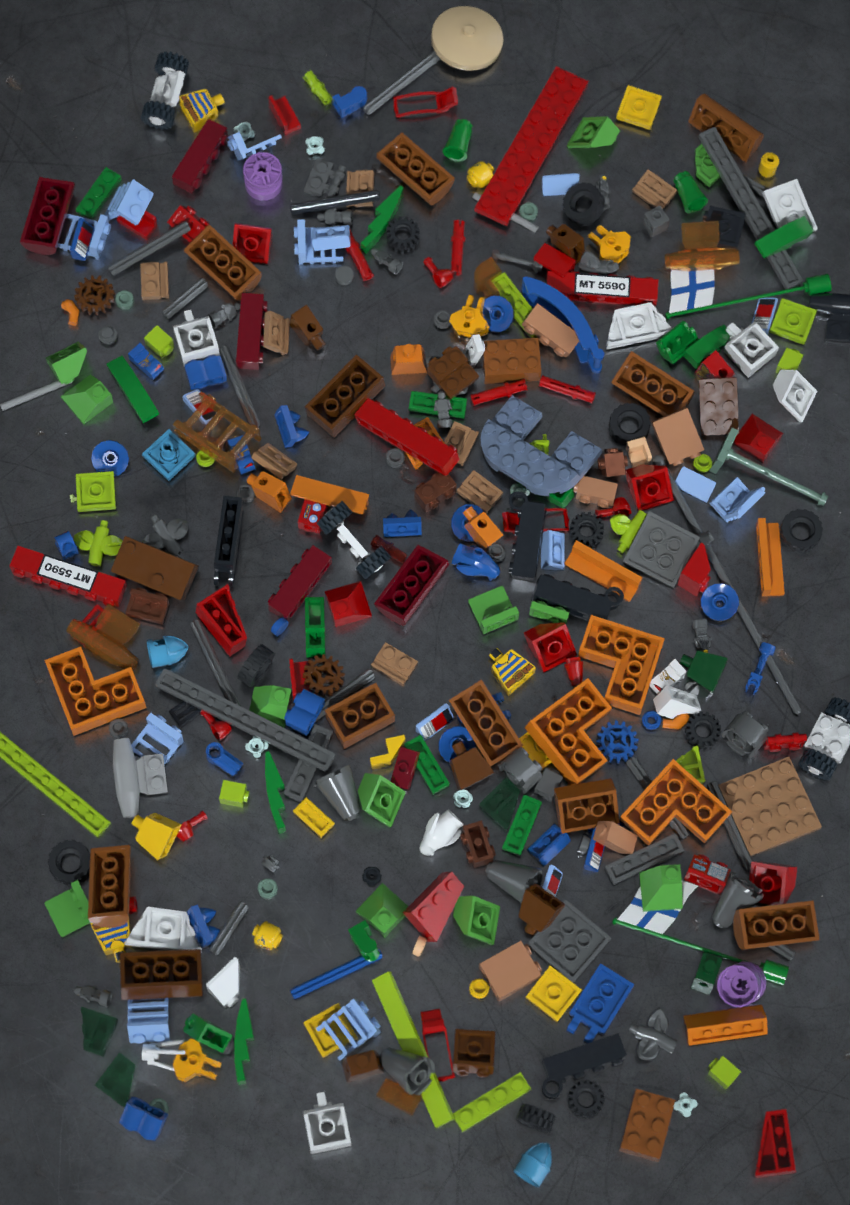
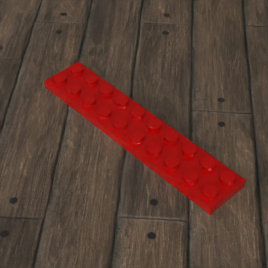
M557 66L555 67L476 204L475 212L508 226L588 85L587 80Z

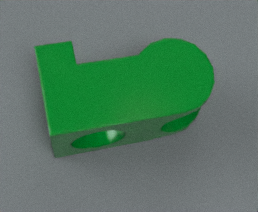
M364 920L348 929L352 941L366 961L378 959L380 951L376 941L369 937L372 933L367 922Z

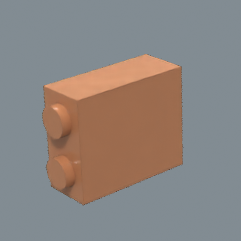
M683 408L651 422L669 465H679L684 462V458L689 456L691 459L701 455V451H704L688 408Z
M522 941L479 964V969L499 1002L541 978L540 972H542L540 965L537 961L533 962L530 957L532 952L527 944L523 945Z

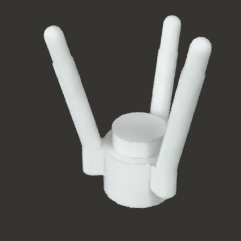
M186 1040L143 1044L142 1060H147L148 1065H156L174 1071L173 1066L156 1061L155 1059H159L160 1054H185V1050L160 1049V1047L182 1044Z

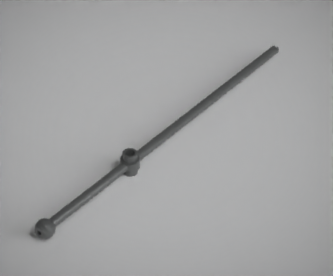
M658 454L653 457L652 464L666 466L667 459L664 455ZM668 470L672 493L693 531L700 537L695 546L696 549L700 543L705 545L707 556L723 584L729 585L734 589L710 546V542L714 541L710 531L705 533L702 531ZM739 598L737 610L757 647L760 648L761 643L764 641ZM769 656L766 660L767 665L796 715H799L801 709L772 656Z

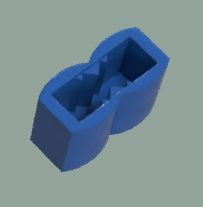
M209 355L204 360L198 361L194 359L184 365L191 390L227 381L221 356Z
M303 689L301 693L298 692L293 702L295 705L292 709L287 710L284 719L286 720L287 727L307 736L324 708L325 699Z
M131 1097L125 1106L119 1123L129 1131H137L144 1139L156 1140L161 1134L168 1114L157 1107L150 1106L139 1098Z

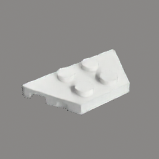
M651 302L616 309L606 343V350L660 339L673 328L666 322L665 317L657 312V309Z
M147 907L125 941V945L169 951L201 949V946H198L196 941V934L190 925L187 912Z

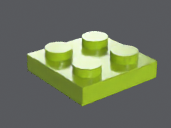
M782 298L769 333L805 345L817 310Z
M114 471L76 474L78 512L116 509Z

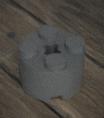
M744 711L742 714H737L723 731L722 736L723 738L726 736L728 739L726 743L731 749L742 756L745 753L749 754L751 758L765 743L769 729L766 725L758 723L753 719L749 712Z
M520 747L507 756L498 767L501 772L505 770L507 773L505 778L518 791L523 789L525 794L542 778V772L540 771L542 767L536 760L532 761L528 757L527 751Z

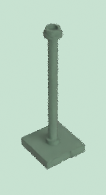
M731 428L723 440L709 472L716 475L725 459L729 460L730 458L818 501L817 505L824 506L828 499V495L825 492L819 494L733 452L734 449L731 446L738 430Z

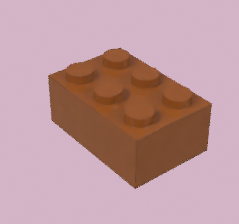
M539 338L483 341L485 344V351L482 354L485 384L513 383L525 379V382L541 380Z
M376 683L325 709V717L344 749L395 722V714Z
M612 778L554 788L557 821L561 833L596 828L598 821L620 823L617 793Z
M636 1089L619 1151L659 1162L675 1100Z

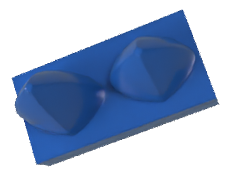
M287 405L279 407L274 414L285 448L292 447L295 442L304 439L309 434V431L294 426L301 415L289 410Z
M411 509L405 514L404 518H398L393 513L389 514L386 518H383L384 537L422 535L421 517H418Z
M198 905L192 906L187 911L190 925L194 929L198 945L201 946V949H204L216 939L221 931L214 926L206 925L215 916L216 910L199 908Z

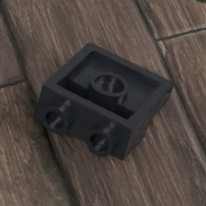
M710 205L709 211H705L703 222H706L705 227L701 228L698 239H701V244L737 250L746 213Z

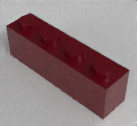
M209 118L207 119L173 173V185L191 194L195 188L198 189L200 187L204 174H208L211 168L210 164L218 158L222 145L225 146L228 141L227 127Z
M241 294L236 353L237 369L259 370V364L263 363L264 353L261 352V346L264 345L262 329H264L265 318L263 316L264 312H267L268 301L264 300V294Z
M314 545L304 551L300 563H296L292 567L291 575L288 579H283L279 585V591L276 594L273 593L268 600L269 611L280 618L284 617L288 622L304 602L305 597L310 594L332 564V557Z

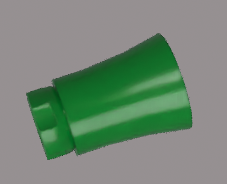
M465 119L456 120L442 151L447 158L454 161H464L467 159L473 127L470 121Z
M688 171L678 173L674 177L673 182L686 213L697 212L706 206L708 199Z

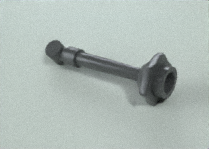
M498 250L492 251L491 258L493 260L500 259L530 265L535 273L543 271L544 266L535 261L510 256L506 253H499Z

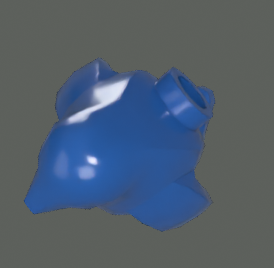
M462 543L458 545L452 564H457L456 568L461 573L469 576H487L489 581L500 575V567L482 548L475 545L468 547Z

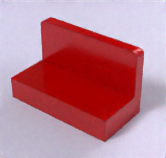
M272 95L268 97L269 107L284 135L301 128V124L286 96L274 100Z
M146 210L137 225L132 224L122 216L117 217L118 223L146 240L149 239L158 227L156 217Z
M546 243L542 245L533 258L535 262L562 277H565L568 272L570 273L575 269L576 260Z
M292 658L289 659L294 702L297 693H301L303 689L308 691L310 685H304L306 678H302L303 673H305V665L309 666L308 661L293 662Z

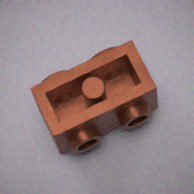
M618 448L604 449V453L597 459L598 468L602 469V476L626 475L625 467L628 466L627 456L623 452L618 451Z
M437 472L431 477V480L426 483L422 482L415 488L414 498L426 513L430 509L436 508L445 499L451 498L456 493L457 484L449 474L444 476Z
M482 820L464 825L463 833L460 834L462 844L467 845L469 852H466L469 864L472 863L473 867L477 868L493 862V856H496L493 845H489L488 842L490 835L487 826H483Z

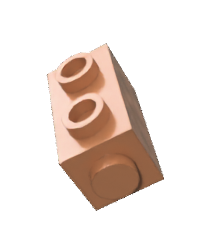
M583 476L574 486L573 492H577L576 499L582 503L589 504L591 502L602 508L613 507L618 484Z
M598 821L593 840L617 853L633 854L638 835L612 821Z

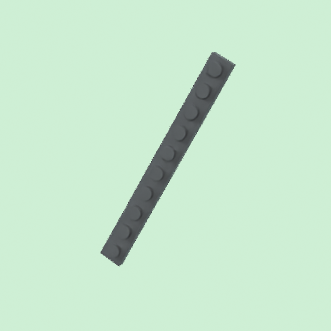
M713 127L700 133L698 136L699 140L739 210L742 213H746L745 220L755 238L759 240L775 231L717 129ZM786 250L767 257L785 290L802 284L803 279Z
M165 668L155 683L157 688L325 772L329 770L336 757L335 753Z

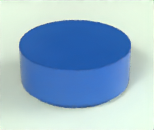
M284 617L279 618L271 627V632L276 637L281 635L286 630L289 622Z

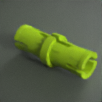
M308 71L303 76V79L311 87L313 94H316L324 105L329 104L332 101V96L326 90L325 84L318 80L313 71Z

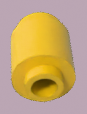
M770 152L762 156L758 170L763 177H771L776 173L779 165L778 156Z

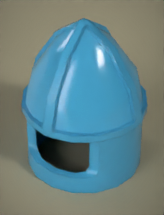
M164 635L163 639L147 640L148 655L152 668L166 665L171 666L177 663L189 648L182 639L174 636Z
M538 1143L530 1147L522 1154L520 1161L514 1169V1173L526 1182L540 1187L547 1173L550 1172L552 1163L549 1143Z

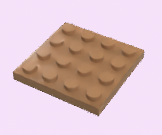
M790 757L718 785L728 808L732 811L731 815L750 856L777 847L819 830L822 827Z

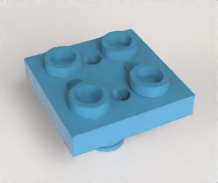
M170 429L142 453V457L168 481L196 456Z

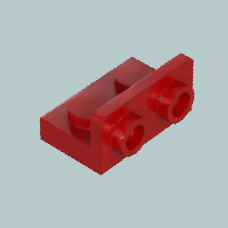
M180 205L167 223L174 228L186 221L191 230L182 236L191 243L210 223L204 218H199L195 215L197 212L192 207Z

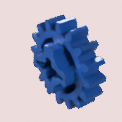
M615 720L614 725L608 722L607 728L602 726V733L597 734V738L600 740H596V745L600 746L598 749L600 752H604L605 758L607 756L610 757L609 762H612L613 759H616L617 763L620 762V759L626 762L628 760L627 756L633 757V751H637L638 747L634 745L639 741V739L634 738L637 732H631V725L625 727L624 721L621 725H618L617 720ZM627 737H629L630 746H628V743L626 742ZM604 738L609 742L607 747L605 746ZM619 739L621 741L620 743L614 744V740L617 741Z

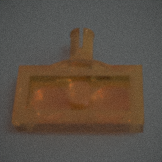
M388 1078L385 1079L376 1095L379 1099L411 1116L422 1099L419 1095H409L398 1083Z

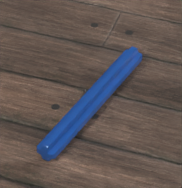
M380 949V956L375 961L380 960L383 957ZM361 955L291 988V995L294 999H297L375 961H366Z

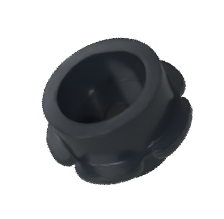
M367 867L362 875L363 881L367 882L370 886L376 885L382 878L377 867Z

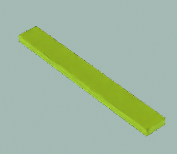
M0 732V758L99 838L111 822Z
M388 971L373 979L374 987L402 1051L428 1057L392 972ZM431 1072L429 1079L432 1081L421 1095L435 1128H439L455 1118L435 1072L434 1074Z

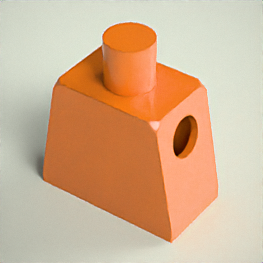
M406 344L394 347L390 356L392 375L426 373V354L422 345Z
M264 471L258 476L252 473L247 478V483L252 486L255 496L280 513L292 499L286 483Z
M470 506L463 512L469 521L464 526L478 547L485 549L503 536L502 532L484 511L477 514L474 508Z

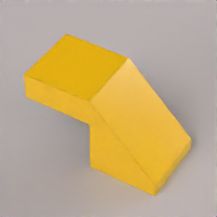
M405 735L385 739L388 754L371 757L370 765L372 770L392 765L399 753L400 747H403L405 744Z

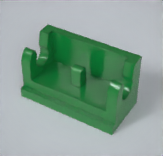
M683 320L658 340L656 345L661 357L674 364L684 356L685 350L697 342L699 338L694 328H689Z

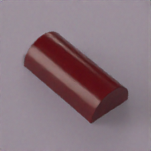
M39 177L20 239V243L24 248L42 255L56 253L75 189L74 182Z
M417 545L375 601V607L391 621L405 626L448 568L449 561Z

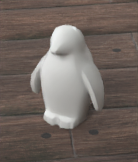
M449 809L440 816L439 813L434 814L427 823L426 831L419 847L421 853L426 856H433L436 850L453 844L460 837L461 830L458 829L464 825L463 822Z

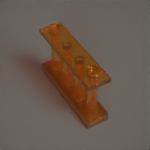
M200 392L199 397L202 404L186 422L182 423L177 419L173 423L175 433L234 473L238 468L236 456L252 437L259 442L261 441L260 430L254 424L249 425L217 403L212 395ZM208 407L217 412L201 432L197 433L192 430V426ZM224 417L231 424L216 442L211 443L207 440V436ZM237 427L246 432L230 452L225 453L221 450V446Z

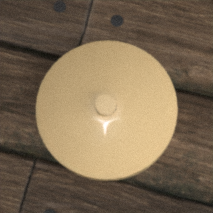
M459 6L446 10L436 19L432 29L431 41L436 54L448 65L461 70H479L491 65L498 58L503 45V33L497 21L487 12L475 7Z

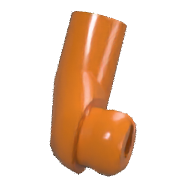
M66 299L61 303V308L70 314L68 324L77 326L80 310L72 300Z
M680 714L674 719L663 718L662 728L681 729L688 722L689 714Z

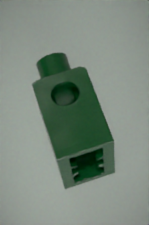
M697 651L694 658L683 654L679 664L689 668L686 675L689 679L695 681L709 692L714 693L728 658Z
M703 952L691 989L710 995L723 958Z

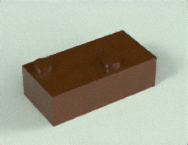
M356 354L305 406L306 413L335 438L355 417L354 414L367 398L372 400L385 387L384 377Z
M125 536L111 572L185 601L199 565Z
M201 949L120 953L121 999L202 996Z

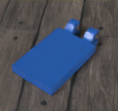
M600 963L569 1013L574 1018L568 1025L567 1031L574 1034L580 1022L591 1028L584 1038V1042L587 1044L593 1042L597 1033L603 1036L635 984Z

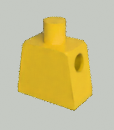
M152 813L146 816L145 819L140 815H136L132 821V825L139 829L135 838L136 841L157 860L168 855L182 825L157 813Z

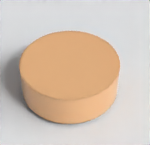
M419 936L412 952L413 955L421 956L427 941L426 938Z

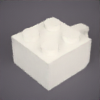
M191 309L184 311L186 321L173 326L183 365L194 359L198 361L204 360L209 355L220 356L209 316L194 319Z
M732 322L726 329V332L730 335V341L726 344L724 352L748 378L774 358L778 352L779 347L755 322L746 329H739Z
M324 1092L316 1093L318 1104L313 1105L314 1109L303 1111L311 1154L351 1146L343 1103L332 1105V1102H326Z

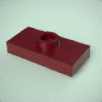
M400 747L390 782L400 788L410 790L420 752Z

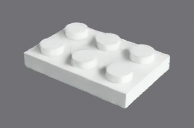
M797 179L762 192L777 229L803 216L806 217L814 231L818 229Z

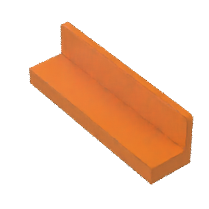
M296 475L290 492L291 496L332 507L343 501L352 512L363 514L369 504V494Z
M758 518L756 534L761 596H783L785 592L779 524L766 523V518Z
M577 540L572 546V552L565 561V566L606 589L610 587L620 588L624 594V599L629 602L641 585L643 578Z
M762 1005L683 1016L689 1046L768 1034L767 1017Z

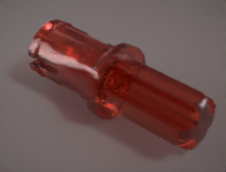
M375 535L372 539L371 546L377 549L382 546L398 562L403 563L407 558V554L396 548L394 543H389L378 535Z

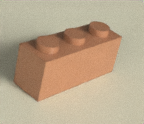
M538 303L521 324L527 333L536 335L542 344L552 347L554 352L560 357L564 356L567 358L579 342L573 329Z

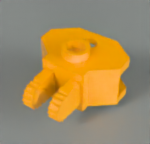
M602 225L597 226L596 230L603 238L600 239L592 232L588 237L597 246V250L600 252L599 259L613 260L614 263L619 264L629 253L631 236L625 231L608 232Z
M469 294L466 305L461 310L451 314L449 322L460 336L471 338L472 335L480 334L481 338L488 334L490 328L482 313L485 298L480 297L477 307L472 308L474 295Z
M189 1039L179 1046L178 1050H185L186 1053L176 1054L173 1062L178 1080L187 1082L195 1076L201 1077V1075L213 1080L216 1079L217 1075L203 1070L204 1066L209 1064L215 1068H220L222 1063L210 1059L207 1055L203 1054L199 1041ZM187 1057V1060L182 1061V1058Z

